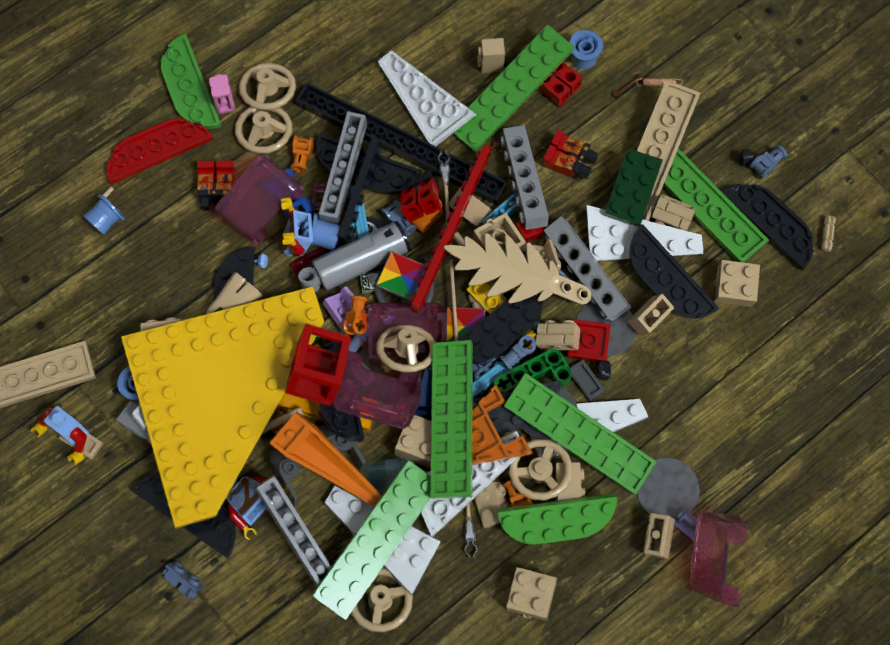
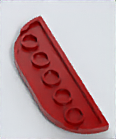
M183 118L162 122L124 139L114 148L110 161L107 163L108 179L112 185L212 141L213 137L198 122H187Z

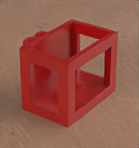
M305 323L296 345L285 393L332 406L342 384L351 337ZM311 334L339 342L337 351L333 352L309 345Z

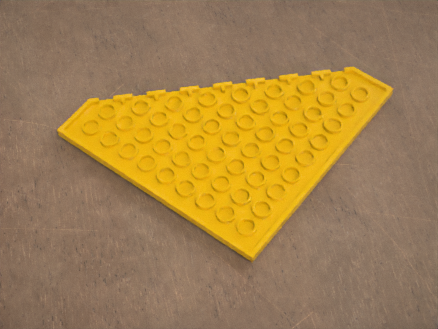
M313 287L121 337L175 529L216 517L225 498L228 496L234 482L285 394L296 345L305 323L320 328L324 325V319ZM311 334L309 345L314 343L316 335Z

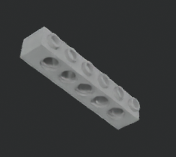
M347 112L319 211L320 220L340 224L367 127L366 115Z
M525 125L504 128L503 136L500 137L501 147H505L504 159L505 162L509 163L507 167L508 175L513 178L511 186L512 191L517 194L515 202L516 207H520L521 210L519 212L520 222L524 223L525 230L548 226L549 215Z
M561 216L544 230L547 234L545 236L546 240L552 239L553 244L558 249L556 251L557 255L562 260L565 259L567 261L568 270L573 275L576 274L579 280L577 282L590 289V300L595 305L598 304L600 306V313L606 320L615 321L632 308L565 218ZM567 236V243L561 245V238ZM578 250V257L572 260V253ZM585 265H589L590 270L584 275L582 269ZM596 280L601 282L598 289L593 288V283ZM607 295H611L612 301L606 305L604 298Z
M271 476L255 486L254 489L317 588L331 566L275 476Z

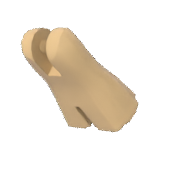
M234 272L215 301L210 305L206 314L256 302L262 297V294L249 282H246L237 272Z

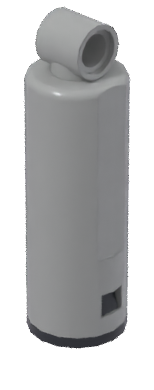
M398 221L392 222L312 261L313 268L307 267L299 272L298 277L302 289L313 287L314 291L317 292L322 285L324 290L328 291L385 264L391 251L400 255L410 252L411 247L403 228Z

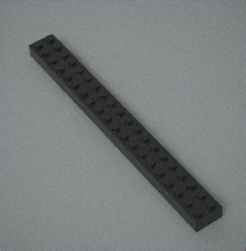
M308 82L296 98L297 106L341 128L344 126L347 112L366 115L367 127L363 139L370 142L372 137L378 138L379 146L443 178V171L441 173L442 164L438 160L441 150L442 155L439 159L443 162L442 167H447L446 161L449 159L447 163L449 172L447 170L448 181L459 187H462L463 182L468 181L470 177L468 172L473 164L448 153V157L445 155L444 150ZM484 170L473 194L497 205L507 188L508 182Z

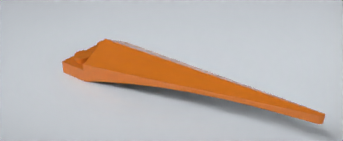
M297 411L270 442L284 456L335 483L373 507L382 496L331 441Z

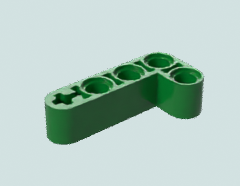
M550 349L498 376L494 381L493 387H499L501 383L502 386L506 385L505 389L502 387L498 388L500 393L514 390L519 382L514 376L516 374L523 376L524 373L535 380L549 374L552 381L559 380V386L565 387L570 382L572 371L561 352L557 349ZM555 357L558 362L551 363L548 361V358ZM537 365L541 371L534 372L531 367ZM564 373L567 379L561 380L557 374Z

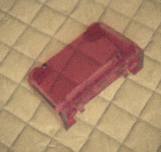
M262 153L254 159L218 202L215 212L257 245L266 238L265 226L281 209L280 199L290 197L291 200H297L301 197L305 187L274 160Z
M374 303L367 305L368 359H372V361H381L376 352V343L379 336L388 328L397 325L421 327L432 335L436 343L447 342V311L443 304L424 303L419 314L412 312V304ZM424 340L417 344V354L425 353L428 356L430 352L428 342ZM384 347L386 355L397 354L395 348Z
M348 351L342 384L334 399V407L339 411L395 428L403 429L408 427L421 401L422 373L418 371L401 372L399 378L396 379L363 369L362 356L356 352Z
M703 512L697 517L690 585L696 593L733 607H739L740 592L734 585L725 584L729 543L737 544L743 542L747 536L748 523L738 515Z

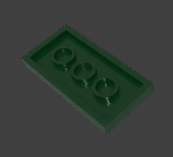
M627 148L604 216L640 227L663 159Z

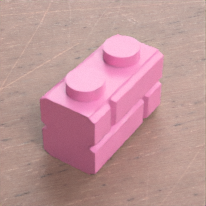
M218 74L210 77L209 82L217 112L222 114L236 110L227 75Z

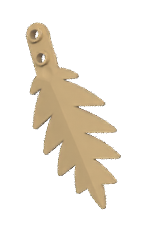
M488 233L484 234L485 251L467 236L464 237V246L445 245L443 247L452 256L460 259L454 267L455 270L479 268L468 283L469 286L486 283L499 277L486 294L487 297L501 294L520 285L508 300L509 304L525 300L539 292L541 294L537 298L538 302L547 299L552 294L580 305L587 304L591 299V291L588 287L560 276L552 260L549 261L547 267L543 258L531 243H526V261L523 253L509 235L505 236V253ZM564 285H567L568 291L564 289Z

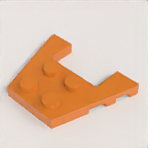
M494 386L491 392L485 398L483 397L472 411V465L532 454L524 436L506 445L503 444L488 415L489 411L505 403L498 387Z

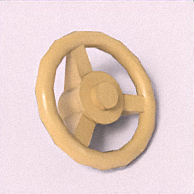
M274 63L258 64L250 68L243 74L239 83V94L244 102L255 109L264 111L274 110L286 105L296 90V81L292 73L282 65ZM273 71H278L285 75V77L280 76L274 73ZM251 77L257 81L258 92L256 101L251 99L246 92V84ZM278 87H289L287 94L282 99L271 103H264L266 96L274 95L278 91Z
M253 107L247 108L240 114L235 124V135L238 142L246 150L257 154H269L282 148L291 137L293 126L289 115L282 108L279 107L274 110L265 111ZM265 111L277 113L283 118L285 125L271 118L270 114ZM252 114L254 126L247 141L242 133V125L245 119ZM274 132L284 133L283 137L275 144L255 146L260 138H269Z
M397 325L388 328L379 336L376 343V352L382 363L393 370L417 372L427 368L432 363L433 343H436V341L429 332L421 327ZM426 340L430 347L429 355L425 360L417 363V344ZM384 347L395 348L397 355L407 358L408 365L394 362L388 358L384 352Z
M535 439L527 442L530 449L535 447L546 448L542 457L533 459L529 467L517 468L521 456L509 466V475L513 486L520 494L532 500H547L557 497L567 488L572 478L573 465L569 454L561 445L551 440ZM553 451L559 454L565 466L564 476L559 485L551 477L553 467L550 461ZM519 477L533 479L538 484H545L551 490L544 493L533 492L520 482Z
M382 568L377 574L389 576L396 580L386 568ZM400 582L399 585L401 587L395 588L370 584L366 593L369 595V606L374 610L373 621L370 622L361 615L357 604L352 610L351 615L360 626L370 631L386 632L396 629L407 619L412 609L413 595L411 596ZM404 595V607L400 615L391 622L380 624L382 612L391 607L394 598Z

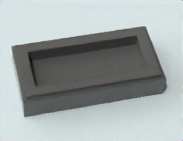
M583 359L570 367L572 371L571 378L589 402L606 391Z

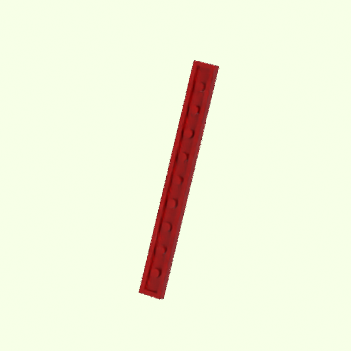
M484 144L482 150H478L476 154L475 166L471 165L468 172L470 177L468 181L463 182L461 187V197L457 196L454 207L456 208L454 212L449 213L447 218L448 225L440 233L439 238L441 241L434 246L432 261L428 260L425 267L427 272L424 277H420L417 285L419 289L411 297L412 312L419 314L447 253L443 247L450 245L489 160L490 146Z

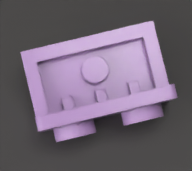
M347 286L343 287L340 293L323 301V305L343 333L345 332L342 329V324L345 320L346 312L351 310L352 300L350 297L354 296Z

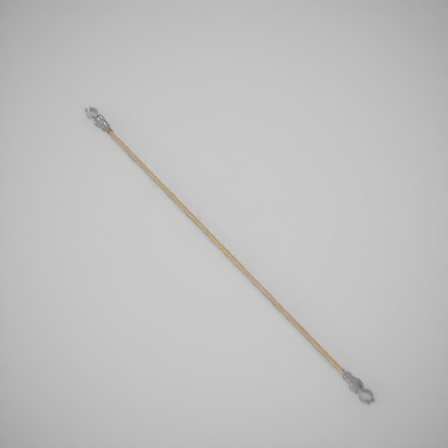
M440 150L438 160L441 163L439 170L444 186L447 222L450 213L448 197L450 166L448 164L449 159L446 161V164L440 161L439 157L442 155ZM452 258L449 259L454 324V339L455 341H458L454 269ZM469 503L466 505L467 518L464 538L466 542H475L476 533L470 514Z

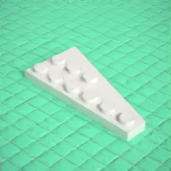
M390 51L378 61L430 144L437 146L477 115L395 52Z
M586 205L589 251L597 261L630 259L629 248L631 239L639 227L604 216L606 210ZM642 220L641 225L643 224L672 256L703 254L702 235Z
M640 399L577 404L578 409L612 432L648 418V414ZM529 435L531 441H532V440H535V439H538V438H535V437ZM535 447L538 457H542L546 447ZM553 451L551 458H554L559 454L556 451Z
M516 431L501 438V440L506 445L519 438V434ZM518 457L472 465V497L430 498L421 513L431 536L433 537Z
M334 486L325 501V506L348 527L353 535L373 509V506L336 486ZM411 526L383 567H386L398 583L400 582L412 596L440 545V541Z

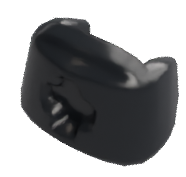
M742 149L739 157H736V160H739L740 166L749 165L753 162L754 155L749 149Z
M607 360L597 361L598 375L596 377L599 380H608L611 376V363Z

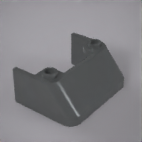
M325 424L318 427L339 451L344 452L348 450L359 471H364L366 460L355 441H348L336 435ZM274 449L269 455V463L293 507H296L298 496L290 480L299 474V464L284 456L277 449Z

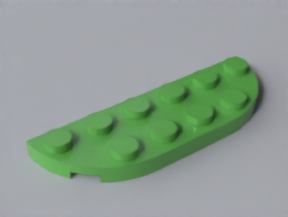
M183 34L168 45V49L161 60L162 74L179 116L186 119L187 122L197 126L198 122V125L204 126L206 129L222 127L187 35Z
M614 493L496 510L501 526L512 538L527 544H543L585 538L597 533L612 518L617 505V496Z

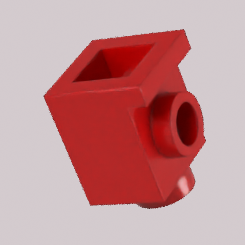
M515 223V227L526 243L543 236L545 227L525 230L524 223Z

